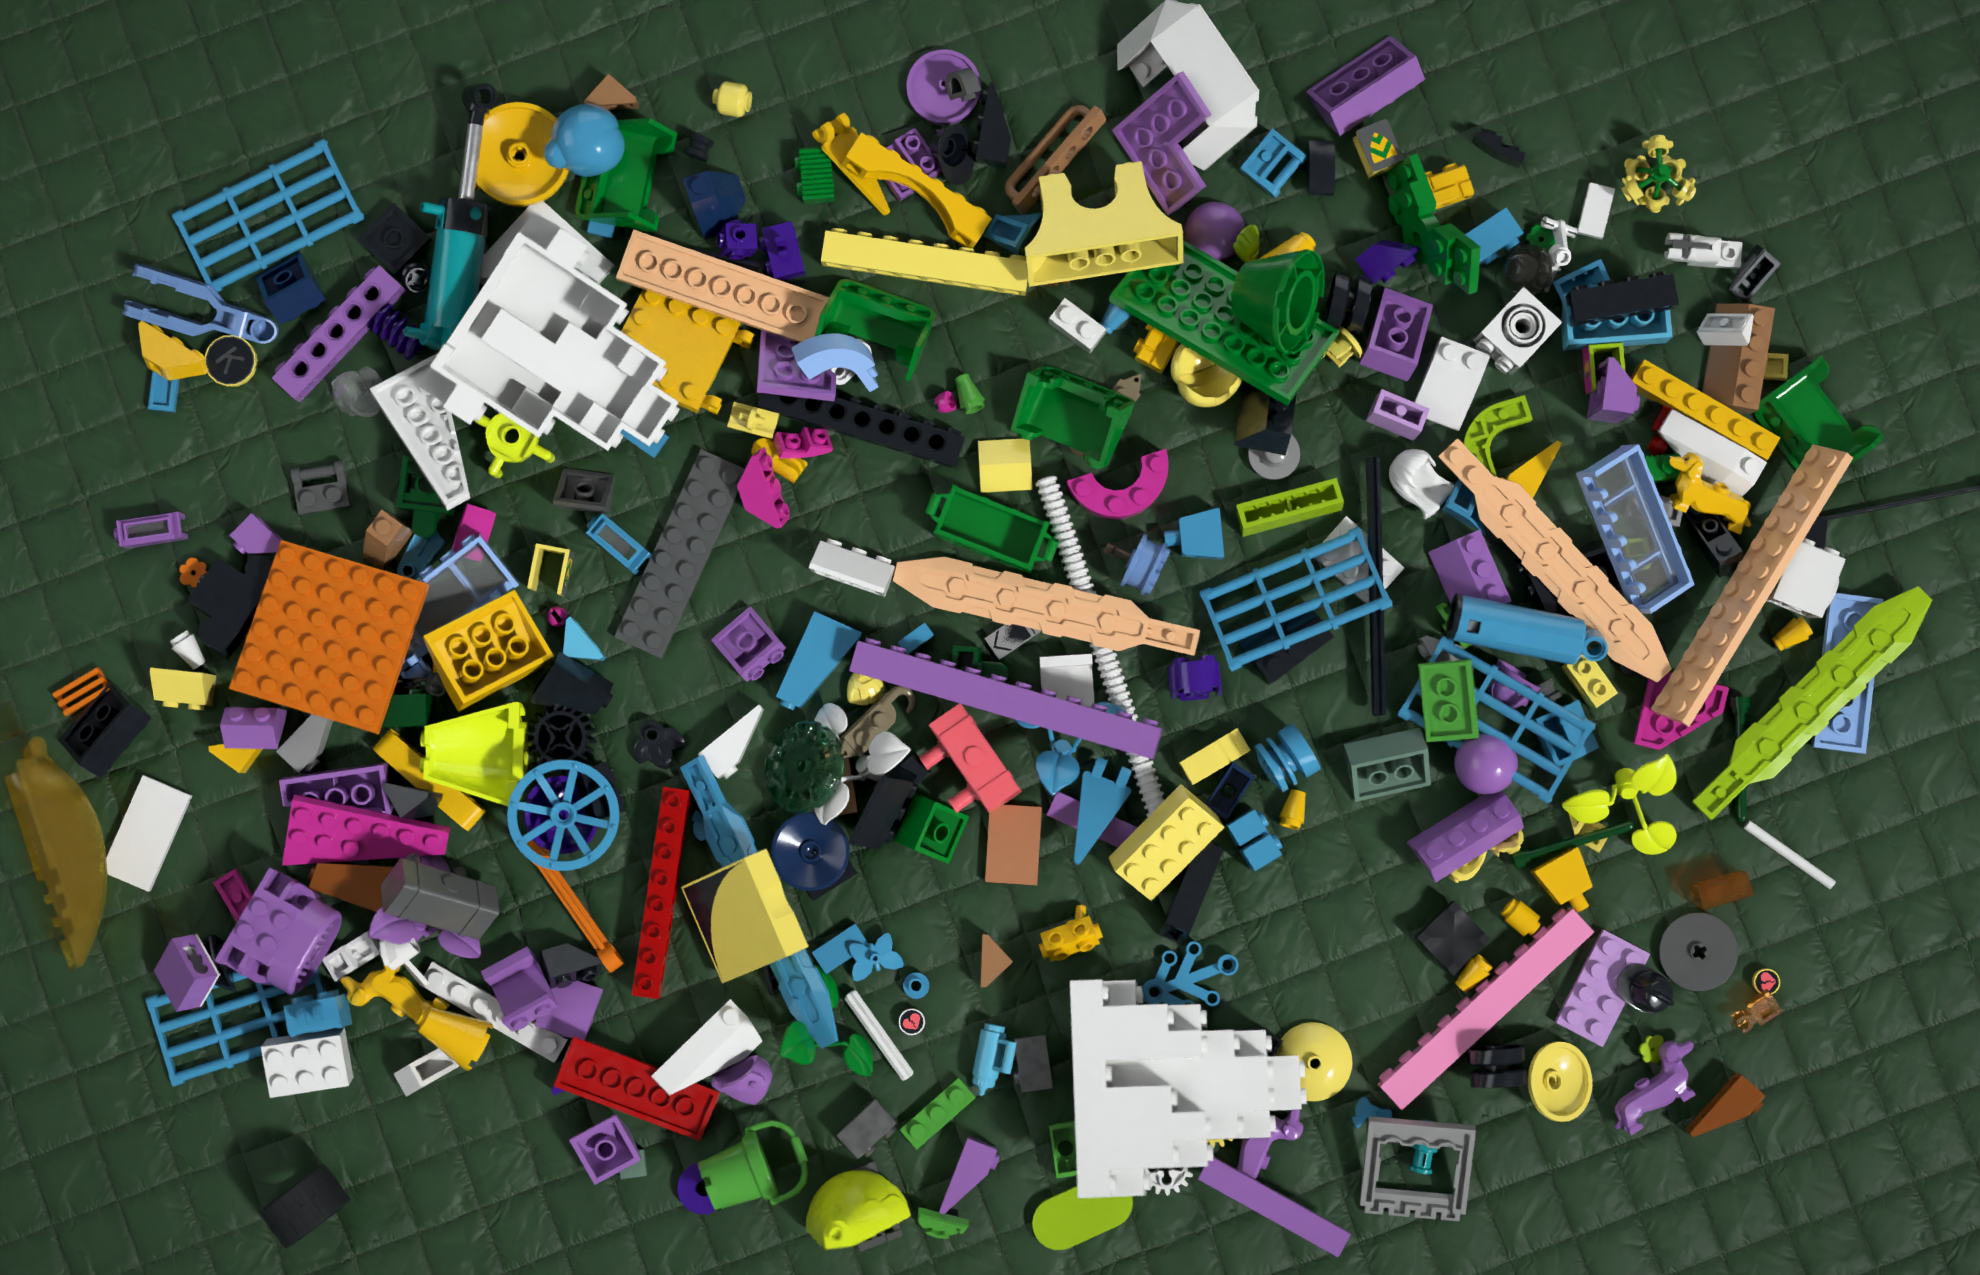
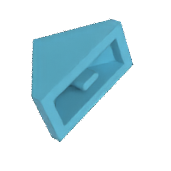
M570 616L566 619L564 655L570 658L599 661L607 658L573 617Z

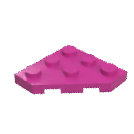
M1668 672L1658 682L1648 679L1632 744L1654 750H1661L1678 738L1685 736L1700 727V725L1722 714L1729 687L1715 684L1688 727L1660 716L1651 710L1656 698L1662 692L1672 673Z

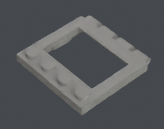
M1369 1116L1360 1192V1206H1364V1213L1383 1215L1384 1208H1388V1215L1409 1217L1410 1210H1414V1218L1436 1219V1212H1440V1220L1459 1221L1460 1214L1466 1215L1476 1134L1475 1125ZM1396 1142L1402 1146L1419 1144L1426 1145L1428 1148L1439 1149L1443 1146L1459 1150L1455 1165L1453 1194L1376 1188L1381 1160L1379 1155L1380 1144Z

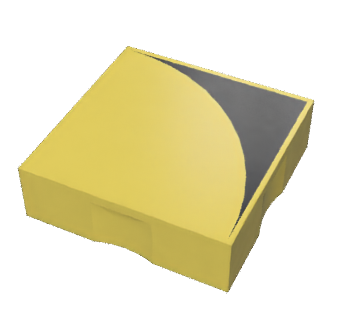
M767 849L745 857L681 887L722 983L808 947L796 916L785 898L782 884Z

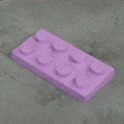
M1602 929L1554 1022L1603 1047L1626 1003L1621 999L1617 991L1619 974L1624 968L1632 964L1645 966L1650 954Z

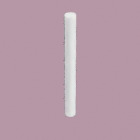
M1749 820L1745 824L1743 829L1828 889L1834 886L1836 882L1834 879Z

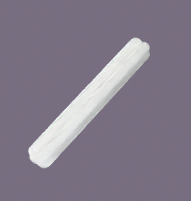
M853 990L844 997L845 1001L901 1080L904 1081L911 1077L913 1070L858 992Z

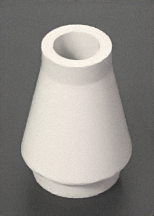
M188 630L170 641L173 646L171 649L187 662L193 670L206 662L194 634L191 635Z

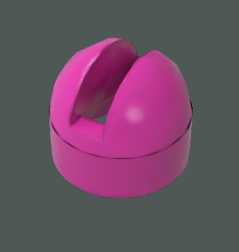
M950 391L939 394L934 401V404H938L939 407L937 411L941 413L954 411L957 406L956 400Z
M560 606L552 607L547 613V620L554 627L564 626L566 619L569 618L568 612ZM553 611L557 612L559 617L562 619L561 622L558 623L556 618L552 615Z

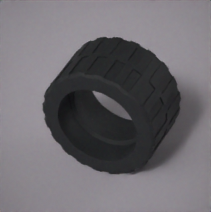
M322 1165L266 1206L260 1212V1216L283 1247L287 1249L350 1202L351 1198L328 1167Z

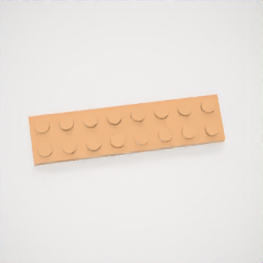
M636 230L632 232L616 276L617 280L797 343L815 336L821 312L829 297Z

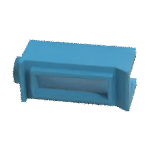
M603 513L600 517L594 516L587 525L589 530L586 534L635 575L638 574V568L646 558L650 559L652 556L649 551Z

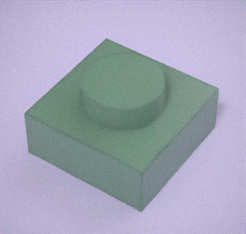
M638 1149L641 1156L640 1161L620 1171V1179L648 1175L644 1149Z

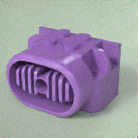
M269 868L214 961L227 965L254 982L269 986L274 985L289 995L297 994L311 980L334 942L341 926L342 915L336 909L325 904L323 895L318 891L310 889L309 886L286 873Z

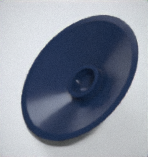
M812 812L795 815L784 822L776 832L771 848L772 862L778 875L790 886L803 891H818L834 884L846 870L850 856L848 839L841 826L833 819L827 825H824L819 821L816 813Z

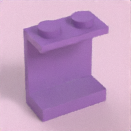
M528 947L481 971L484 980L493 988L504 1014V1017L501 1019L502 1023L512 1032L525 1028L529 1022L538 1017L547 1016L553 1009L558 1007L538 958Z

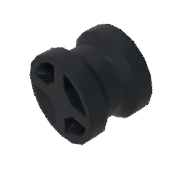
M690 133L689 146L685 147L683 153L693 159L708 162V152L710 148H713L714 141L700 134Z

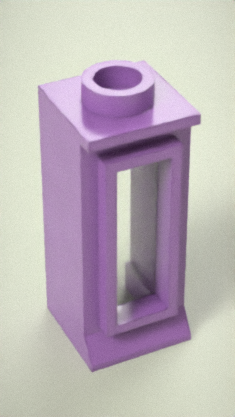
M177 511L148 517L116 521L117 528H114L115 540L119 543L120 547L127 549L187 540L188 534L182 532L180 521L186 519L185 514Z

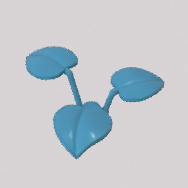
M1109 702L1096 703L1108 707L1107 713L1117 715L1118 710L1126 712ZM1014 719L1024 728L1034 729L1040 727ZM1047 729L1050 740L1049 746L1052 749L1051 751L1042 752L1037 757L1036 771L1045 789L1053 796L1078 777L1080 767L1077 760L1072 757V753L1076 752L1077 746L1082 739L1077 737L1073 745H1070L1066 740H1058L1056 742L1053 731Z

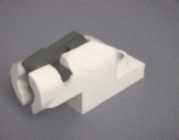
M1667 234L1665 245H1672V248L1664 252L1665 259L1687 262L1689 266L1737 270L1741 267L1742 242L1721 241V238L1692 234Z

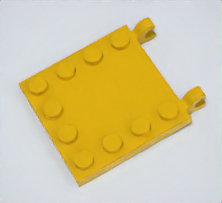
M642 289L622 329V332L666 361L664 367L668 370L660 382L655 380L653 385L678 400L677 405L697 414L700 407L718 414L722 406V399L714 395H707L732 343L734 342L746 349H750L754 341L752 339L753 333L747 330H739L740 322Z

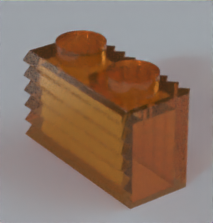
M1740 870L1690 885L1696 908L1702 910L1712 909L1718 905L1722 906L1728 902L1732 903L1733 901L1752 897L1754 894L1747 871Z

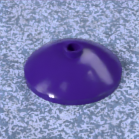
M549 777L546 781L559 801L563 802L568 777ZM539 783L531 789L525 799V803L549 808L554 807ZM575 786L571 799L572 805L579 801ZM582 808L577 811V814L585 815ZM523 810V822L527 833L550 819L548 815ZM561 810L559 817L562 820L569 817L568 811ZM574 822L583 839L588 844L594 837L598 827ZM554 825L532 840L540 848L551 852L557 826ZM568 828L564 829L559 854H569L580 850Z

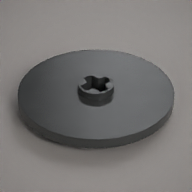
M1706 913L1682 915L1672 921L1661 936L1659 960L1662 969L1672 982L1684 989L1691 991L1714 989L1730 977L1737 963L1738 947L1735 936L1722 920ZM1694 946L1704 948L1701 952L1702 958L1698 956L1693 957L1692 954L1695 952Z

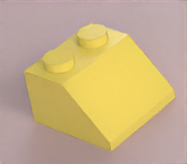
M150 668L154 700L163 701L162 706L178 708L179 703L188 704V709L204 710V705L213 706L216 675Z

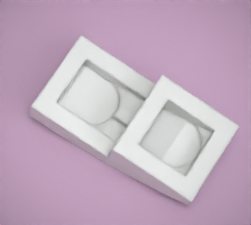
M369 931L327 955L322 961L334 981H337L379 956L380 944L377 939L369 938Z

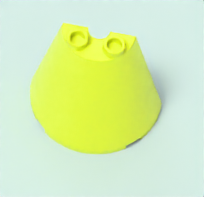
M513 702L425 726V731L421 732L420 737L421 747H426V756L420 759V772L423 773V779L508 806L513 790L528 772L529 746H527L529 737L526 735L528 724L527 722H522L521 716H525V709L522 703Z

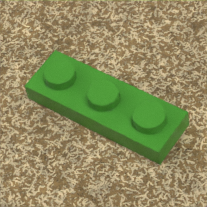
M958 1077L901 1127L900 1131L917 1150L972 1102L976 1096Z

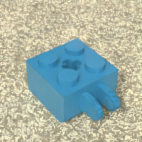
M338 989L317 994V999H313V994L291 999V1004L284 1006L289 1036L294 1037L303 1033H313L351 1025L352 1018L349 1002L346 998L347 993L339 994Z

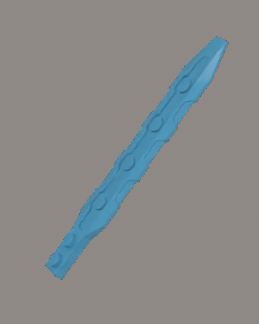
M704 755L680 767L703 814L706 840L716 861L720 862L722 868L757 853L754 839L744 818L726 802ZM802 949L770 963L769 965L779 983L778 988L791 1014L797 1021H801L806 1025L808 1033L823 1049L838 1041L829 992L817 967L813 966L806 950Z

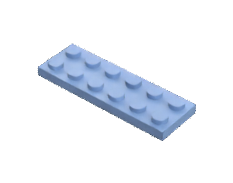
M1836 593L1832 602L1827 607L1822 656L1828 650H1832L1853 630V626L1873 606L1882 603L1883 599ZM1875 676L1866 684V688L1854 700L1851 699L1829 720V724L1817 736L1812 737L1811 747L1866 754Z

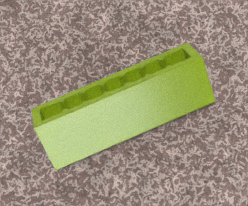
M1337 478L1237 504L1236 512L1241 534L1244 537L1341 511L1344 500Z

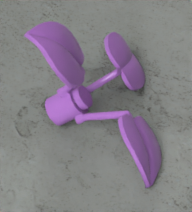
M440 855L421 856L422 864L450 872L447 862ZM383 906L374 915L370 924L369 938L381 939L393 944H406L412 938L418 942L422 936L429 937L432 933L442 931L438 935V942L446 951L465 958H479L481 954L480 942L477 939L458 936L456 933L435 927L428 929V925L407 919H399L397 916L384 913Z

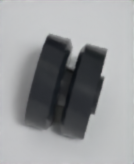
M1335 271L1324 322L1338 329L1346 314V329L1361 333L1370 307L1372 277L1358 275L1354 280L1352 290H1350V274Z
M1490 1044L1467 1050L1469 1064L1485 1066V1068L1475 1069L1469 1073L1470 1087L1502 1088L1528 1084V1069L1522 1066H1511L1512 1064L1522 1063L1527 1059L1525 1045Z

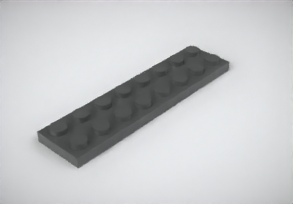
M700 450L618 627L615 638L663 659L738 496L737 485L745 471L744 468L707 451Z

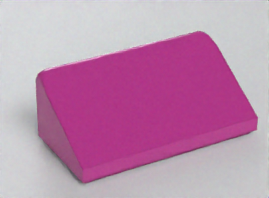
M466 503L452 550L456 552L462 548L461 542L472 533L475 537L481 533L488 542L496 512ZM481 545L479 547L474 546L462 557L481 562L485 550Z

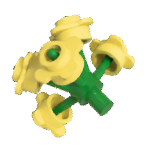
M1654 135L1650 137L1649 141L1642 143V147L1647 148L1648 155L1656 158L1657 165L1654 168H1650L1646 158L1642 155H1639L1637 159H1626L1624 167L1626 168L1627 176L1626 179L1622 178L1625 186L1621 190L1623 192L1622 196L1626 197L1628 201L1633 199L1637 205H1645L1653 213L1660 212L1661 207L1668 205L1670 202L1666 192L1660 188L1661 184L1665 181L1674 186L1672 195L1677 198L1676 204L1678 206L1684 201L1688 202L1695 195L1696 188L1694 183L1696 180L1694 178L1689 180L1682 178L1681 174L1683 168L1686 167V162L1683 159H1671L1667 155L1669 148L1673 147V141H1668L1664 135ZM1651 182L1656 183L1655 186L1649 187L1646 190L1645 195L1643 194L1641 188Z

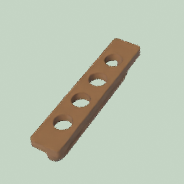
M1075 105L1068 109L1008 178L1005 191L1007 196L1013 200L1012 203L1019 213L1025 215L1040 198L1039 177L1048 174H1060L1105 123L1106 117L1099 107L1095 105L1090 109L1084 105ZM1076 116H1083V120L1020 192L1016 191L1015 186L1069 123Z

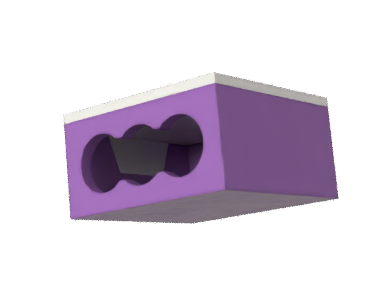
M198 934L172 938L154 969L176 1012L202 1007L220 976Z

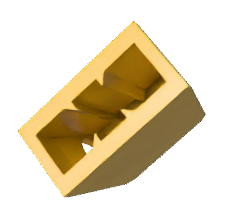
M1578 847L1570 848L1530 870L1556 904L1561 905L1569 901L1576 913L1589 907L1582 893L1592 888V883Z

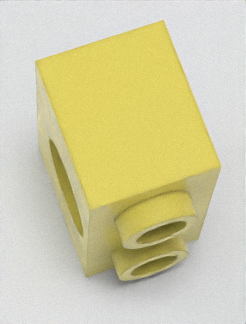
M1581 655L1576 664L1570 665L1565 663L1561 666L1590 709L1599 707L1618 693L1596 661H1589Z

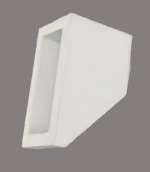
M438 1048L394 1073V1076L407 1097L458 1068L459 1065Z

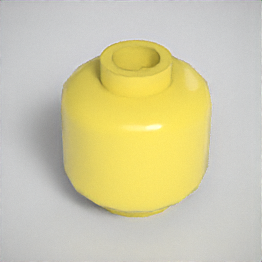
M724 81L719 89L714 90L712 102L716 104L720 114L742 117L751 108L752 93L748 91L747 86L744 84Z

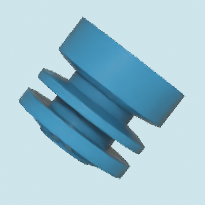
M1293 723L1277 732L1281 742L1278 746L1271 738L1265 739L1269 748L1268 752L1261 743L1254 746L1261 768L1268 779L1281 792L1288 790L1284 780L1285 777L1293 786L1298 784L1294 774L1296 770L1303 777L1307 778L1321 769L1307 741Z

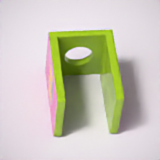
M1623 343L1588 345L1582 350L1586 395L1592 394L1597 389L1594 353L1612 352L1613 358L1617 360L1625 371Z

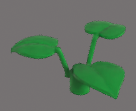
M814 964L813 966L817 967L829 992L833 1009L837 1006L839 999L836 982L830 973L825 974L821 966ZM794 1021L789 1024L784 1033L778 1056L790 1059L801 1065H808L815 1058V1047L820 1046L808 1033V1029L803 1022ZM852 1034L848 1037V1043L846 1041H836L827 1046H843L845 1048L843 1059L847 1066L858 1075L864 1077L872 1075L873 1054L868 1041L863 1036Z

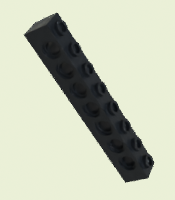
M761 393L757 404L760 409L779 413V415L953 469L957 468L965 442V437L961 436V431L947 427L946 431L936 428L937 424L928 420H922L921 423L911 420L912 416L897 412V415L886 413L887 408L874 404L872 408L862 405L863 401L856 398L848 397L847 400L837 398V393L834 401L818 400L820 407L816 411L806 409V403L811 400L810 398L795 397L792 403L785 404L781 401L782 395ZM839 406L845 410L842 418L834 419L831 417L830 413L834 407ZM860 414H866L870 418L869 423L864 427H860L855 423L856 417ZM884 422L893 423V432L883 434L880 431L881 424ZM909 429H915L919 433L918 439L914 442H909L904 438L906 431ZM933 437L943 439L944 445L940 449H932L929 446V441Z

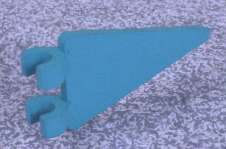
M1100 757L1095 761L1092 772L1085 771L1082 775L1073 859L1076 865L1082 862L1131 794V789L1126 784L1132 770L1122 766L1116 782L1101 777L1108 760Z

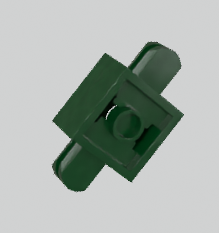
M403 456L396 507L404 511H413L411 521L412 532L421 538H430L436 533L438 514L454 516L455 507L447 511L413 457Z

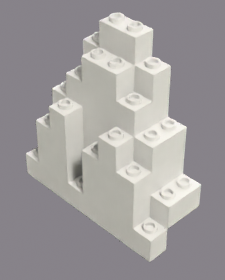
M533 210L520 232L517 233L505 251L503 258L418 385V387L445 403L443 406L445 409L468 424H471L473 419L479 422L488 408L483 404L487 403L537 437H540L542 433L548 435L556 420L553 419V416H555L607 451L611 446L614 448L618 446L624 436L620 433L622 429L648 446L652 442L657 444L665 432L662 429L667 420L672 422L680 410L676 407L678 400L653 385L655 380L660 382L668 370L664 367L666 361L613 326L615 322L621 324L629 311L625 309L627 303L574 268L576 264L581 266L589 255V252L585 250L588 245L535 210Z
M1136 980L1070 981L1078 1198L1145 1196L1146 1190H1151L1150 1174H1145L1146 1168L1209 1166L1208 1161H1213V1145H1208L1207 1140L1271 1138V1132H1276L1275 1116H1270V1111L1301 1110V1104H1307L1306 1088H1300V1077H1305L1304 1061H1299V1055L1267 1057V1052H1272L1271 1036H1266V1030L1203 1031L1202 1028L1207 1027V1012L1202 1010L1200 1004L1139 1005V1003H1143V988L1138 986Z

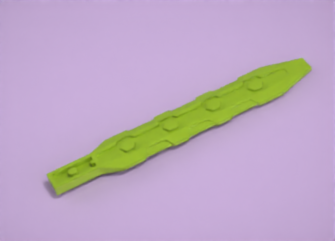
M1917 586L1873 606L1853 626V630L1832 650H1828L1816 662V666L1795 686H1791L1779 698V702L1757 723L1754 722L1735 740L1728 766L1691 802L1709 820H1712L1748 784L1774 778L1813 736H1817L1843 706L1851 699L1854 700L1880 670L1888 663L1891 664L1912 643L1932 599Z

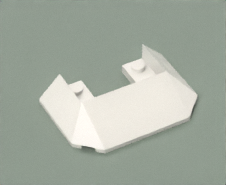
M1165 0L1117 44L1118 70L1129 67L1142 87L1150 85L1168 68L1174 76L1184 71L1212 115L1180 141L1184 146L1183 151L1194 166L1203 171L1206 170L1257 127L1255 107L1256 102L1259 101V89L1201 5L1181 3L1178 0Z

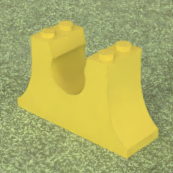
M1142 161L1116 165L1114 177L1115 199L1107 206L1097 209L1082 207L1074 201L1071 184L1065 173L1048 174L1039 177L1043 218L1037 235L1025 247L1029 287L1183 264L1182 225L1168 218L1152 200L1147 188Z

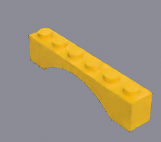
M861 132L841 164L842 167L862 180H889L914 190L938 212L945 224L949 237L967 248H973L992 219L984 209L978 206L974 207L966 201L964 196L950 191L944 187L940 180L930 178L917 165L907 163L901 159V156L896 151L886 149L871 135H865Z
M1645 359L1638 363L1630 377L1637 386L1639 394L1684 414L1706 428L1742 446L1764 461L1769 459L1780 440V437Z

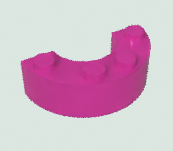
M1163 449L1142 456L1140 458L1141 472L1139 478L1132 486L1124 490L1114 491L1104 488L1096 481L1092 473L1068 480L1066 485L1074 500L1083 509L1095 516L1111 520L1133 517L1149 508L1160 495L1168 475L1167 451Z

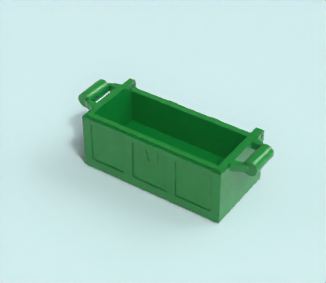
M952 484L949 494L937 495L932 493L925 513L929 514L937 523L933 532L935 537L1029 574L1035 562H1051L1058 546V542L1054 541L1047 533L1050 522L1039 520L1016 509H1011L988 498L978 496ZM943 497L946 499V502L938 518L935 517V513ZM1044 538H1047L1049 540L1042 558L1037 557Z

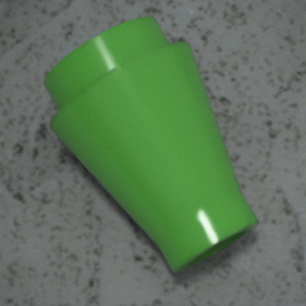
M963 374L955 378L960 408L966 414H973L983 409L985 406L983 401L985 399L970 379L969 374Z

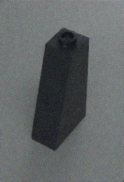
M1212 840L1186 866L1157 935L1181 945L1190 934L1224 850L1219 847L1217 842Z

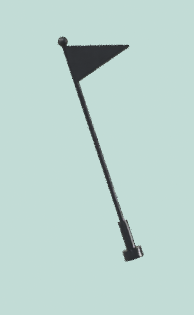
M1980 482L1978 486L1819 516L1814 521L1805 538L1815 542L1814 547L1824 549L1828 520L1980 491Z

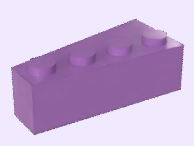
M387 762L286 776L279 780L283 806L291 807L294 795L390 815L397 813L384 789L385 783H392L390 767Z

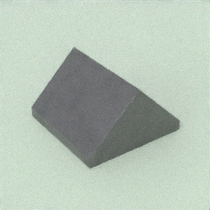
M563 468L553 499V505L561 509L610 515L614 474Z

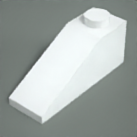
M761 705L756 706L698 753L699 756L704 755L711 771L718 779L723 776L727 779L738 770L736 765L740 763L764 711Z

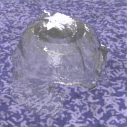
M368 366L360 369L359 373L345 371L332 381V396L336 406L351 417L354 415L361 417L376 415L381 408L371 395L370 388L381 383L382 379L375 370Z

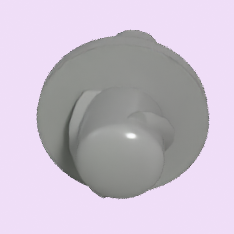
M1291 434L1286 456L1248 449L1249 463L1260 477L1270 480L1285 478L1295 470L1299 463V444Z

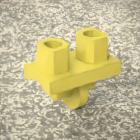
M734 402L727 427L773 439L779 413Z

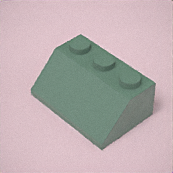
M1420 727L1344 744L1345 762L1355 802L1431 785L1428 747Z

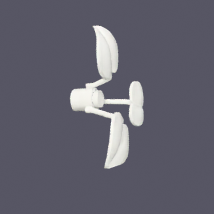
M827 703L819 710L812 725V736L817 744L828 746L835 739L841 745L842 740L838 735L842 734L847 728V716L843 709L833 703ZM881 732L876 735L869 745L870 755L866 756L863 754L856 762V770L859 775L839 777L837 781L833 777L828 776L817 786L813 804L819 821L827 825L831 819L838 816L846 807L849 801V789L843 783L844 781H865L866 778L879 781L882 773L885 774L894 768L911 749L890 732Z

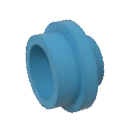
M911 973L905 978L903 988L909 997L919 999L927 994L929 981L922 973ZM913 981L921 983L920 990L915 991L912 989L911 984Z

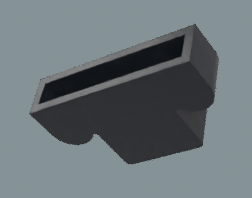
M254 556L249 559L245 565V574L220 559L216 560L209 571L199 578L197 587L188 598L189 602L198 611L211 618L205 620L198 629L199 638L212 651L226 660L230 659L247 636L273 564L266 557Z

